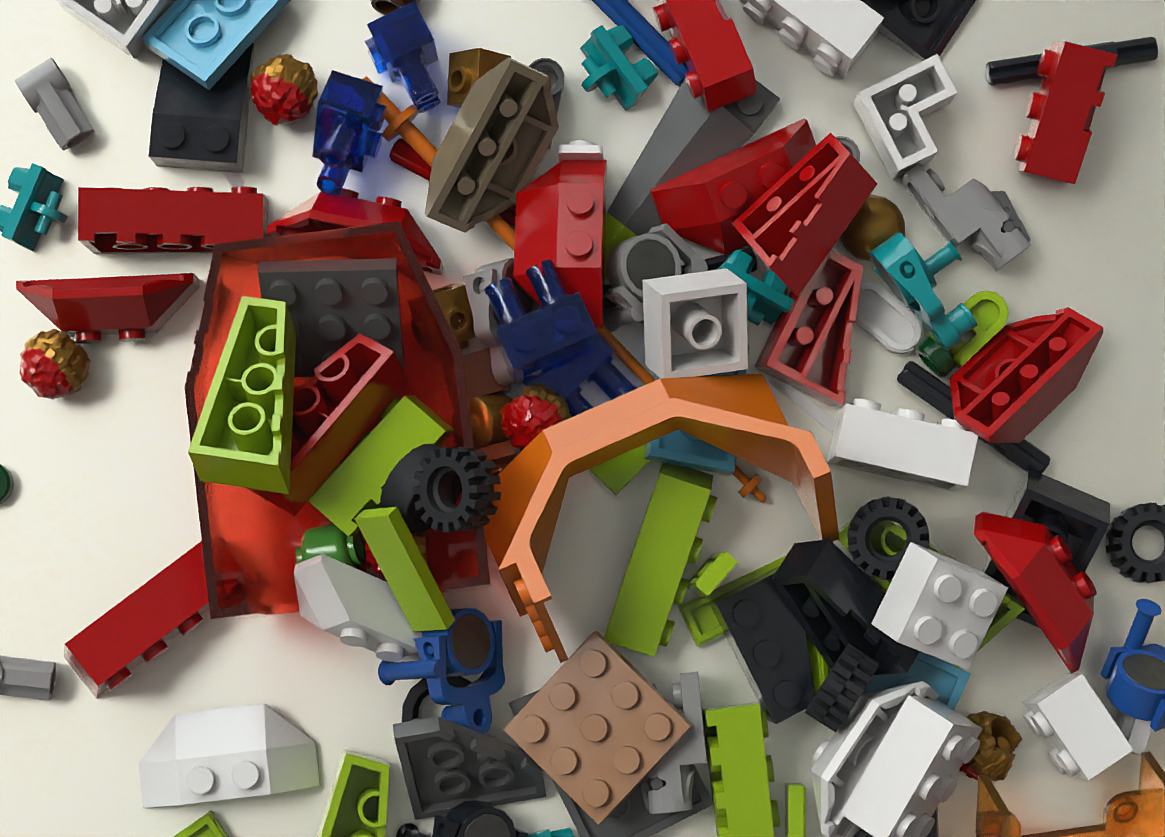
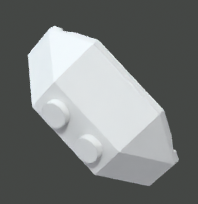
M324 554L295 564L294 579L300 616L323 631L340 637V641L343 644L353 647H364L375 652L376 657L384 661L398 662L403 657L418 652L414 638L422 637L423 631L412 630L388 582Z
M920 681L862 694L831 740H825L818 747L813 757L815 764L810 772L821 833L826 837H846L854 823L840 814L908 695L936 700L939 694L931 686Z
M265 703L175 714L138 763L143 808L253 797L321 786L316 741L304 734Z

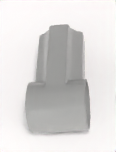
M52 57L14 80L29 106L35 113H39L55 142L63 151L78 146L95 132L72 96V87Z
M0 655V695L51 701L56 680V662Z

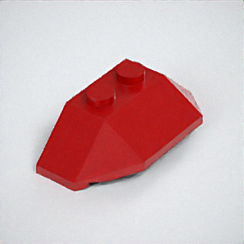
M803 118L649 189L661 223H667L680 237L723 255L748 245V242L732 223L816 146L808 120Z
M562 160L516 193L513 277L518 285L549 316L558 328H603L607 160Z
M334 187L332 193L320 191L268 225L266 234L271 241L359 259L397 258L398 267L442 275L443 264L408 209L401 208L402 202L393 198L376 196L375 202L358 199L359 193L356 191Z
M194 273L16 281V290L57 328L67 333L70 337L75 336V343L101 342V335H119V341L146 340L145 333H158L200 288L199 278Z
M1069 307L1056 310V314L1035 316L1005 325L949 378L954 420L989 443H1020L1076 389L1103 335V327Z
M981 512L976 515L973 534L1065 663L1069 672L1072 674L1078 671L1094 615V596L1097 592L1092 580L1086 572L1078 573L1070 561L1072 560V554L1066 542L1060 536L1054 538L1046 525L988 512Z

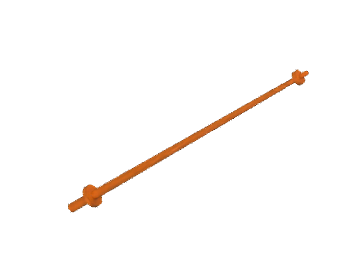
M368 76L364 77L355 86V89L389 124L383 131L382 136L389 142L400 135L432 167L433 158L438 150L412 123L419 110L414 105H411L401 112ZM499 214L485 220V223L514 251L515 231ZM604 325L603 328H590L645 385L655 381L654 377ZM735 464V471L732 474L744 485L738 493L744 498L751 492L760 502H765L766 496L757 487L762 481L760 476L755 474L749 479Z

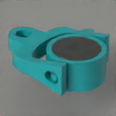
M897 232L869 252V256L876 267L873 271L889 286L896 297L905 306H909L919 320L925 323L945 351H949L962 341V335L978 326L975 318L963 303H960L955 309L945 315L944 306L932 290L937 285L934 278L936 273L955 260L962 261L960 254L949 240H947L946 246L925 261L900 232Z

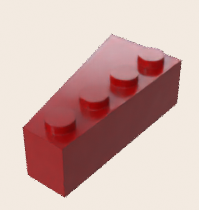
M241 186L232 187L231 192H213V189L209 187H189L187 191L169 190L163 187H147L143 189L78 187V241L93 254L268 253V235L266 234L268 229V200L263 193H257V188Z
M358 334L314 368L315 376L306 383L297 387L294 386L289 494L247 488L294 517L408 383L394 351L362 334Z
M208 535L64 644V658L94 697L98 698L106 690L113 691L132 676L130 671L140 663L145 661L148 664L168 648L166 643L179 632L182 636H185L204 621L201 615L214 604L220 609L233 600L240 593L236 587L240 584L243 576L214 539Z

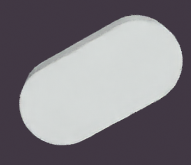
M873 281L861 282L856 322L854 323L891 353L906 354L912 351L914 346L923 337V325L917 315L880 284Z

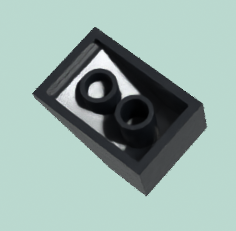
M976 0L861 1L884 17L878 33L921 61H924L936 54L938 56L941 55Z
M254 43L245 50L210 90L163 59L152 113L148 155L156 166L243 173L251 91L249 77L253 69Z
M1028 468L1009 506L1006 517L1046 525L1054 538L1060 536L1066 542L1072 554V560L1070 561L1078 573L1086 571L1110 525V503ZM988 556L982 572L1008 587L1006 593L1021 602L994 561ZM1026 607L1016 617L1040 628Z

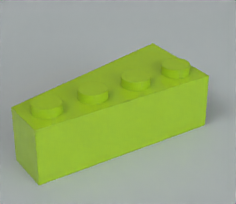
M754 702L702 709L717 837H774L773 827H780V817L777 800H770L769 782H774V770L771 755H765L764 738L769 737L766 712L761 711L760 704Z

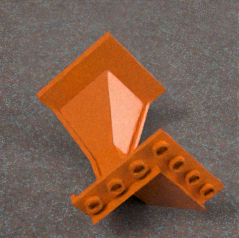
M762 373L657 379L542 430L497 475L500 476L501 484H495L494 491L501 492L500 500H493L492 504L498 507L495 515H487L490 522L485 526H481V529L519 616L529 615L545 652L554 649L560 663L568 660L544 605V602L551 600L552 597L542 574L569 478L678 429L791 482L819 539H830L832 542L839 539L831 470L812 433L788 425Z

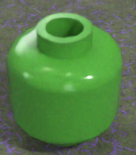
M334 523L306 530L302 537L301 546H298L295 551L297 564L324 554L359 570L360 565L364 564L366 560L365 545L361 534L348 537Z

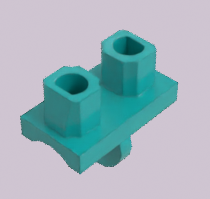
M601 25L590 33L591 37L580 48L586 57L581 64L589 74L581 86L586 92H590L598 87L606 98L614 95L626 111L636 105L658 76V71L650 60L645 58L631 65L624 53L629 51L634 43L632 36L624 25H619L609 30H606Z
M34 163L31 164L30 169L14 167L7 182L8 189L18 193V197L13 208L0 205L1 236L34 252L40 235H47L52 221L65 225L68 216L57 211L63 195L59 194L64 179Z
M735 250L718 269L727 268L747 283V320L757 326L760 325L762 320L772 325L783 312L787 313L790 311L794 299L787 296L789 288L772 270H769L763 276L762 281L749 275L755 263L753 257L741 250Z

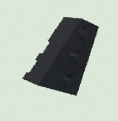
M830 539L794 543L771 580L830 670L849 643L879 663L873 675L907 673L920 651L896 642L871 624L886 593Z
M779 567L709 601L762 710L766 712L767 720L775 724L807 709L815 696L806 631L771 580Z

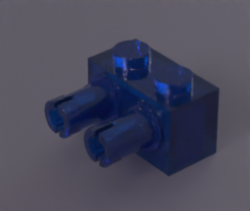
M415 1L368 23L367 28L371 38L364 42L378 74L386 71L391 82L402 81L414 106L419 110V114L438 106L441 103L438 97L439 92L427 69V65L438 60L435 41Z
M334 70L331 71L318 101L312 157L320 159L324 164L317 179V187L322 192L329 195L340 194L350 169L362 173L368 157H377L383 139L382 133L377 131H380L387 111V106L381 104L382 85Z
M552 260L541 262V271L544 277L537 264L525 272L542 305L539 310L532 313H525L512 285L511 278L499 280L501 284L499 287L503 295L500 294L495 282L484 289L500 322V325L495 328V341L514 381L596 346L598 332L579 292L573 295L566 294Z
M574 328L542 359V372L536 376L524 377V380L520 383L523 389H525V386H533L540 383L547 388L555 390L557 395L560 393L566 399V403H568L571 417L594 408L580 394L583 390L581 387L586 382L591 383L593 381L611 400L623 395L619 389L626 394L638 388L612 363L615 350L593 328Z

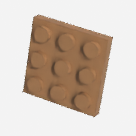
M594 631L503 730L600 825L605 822L694 725L598 631Z

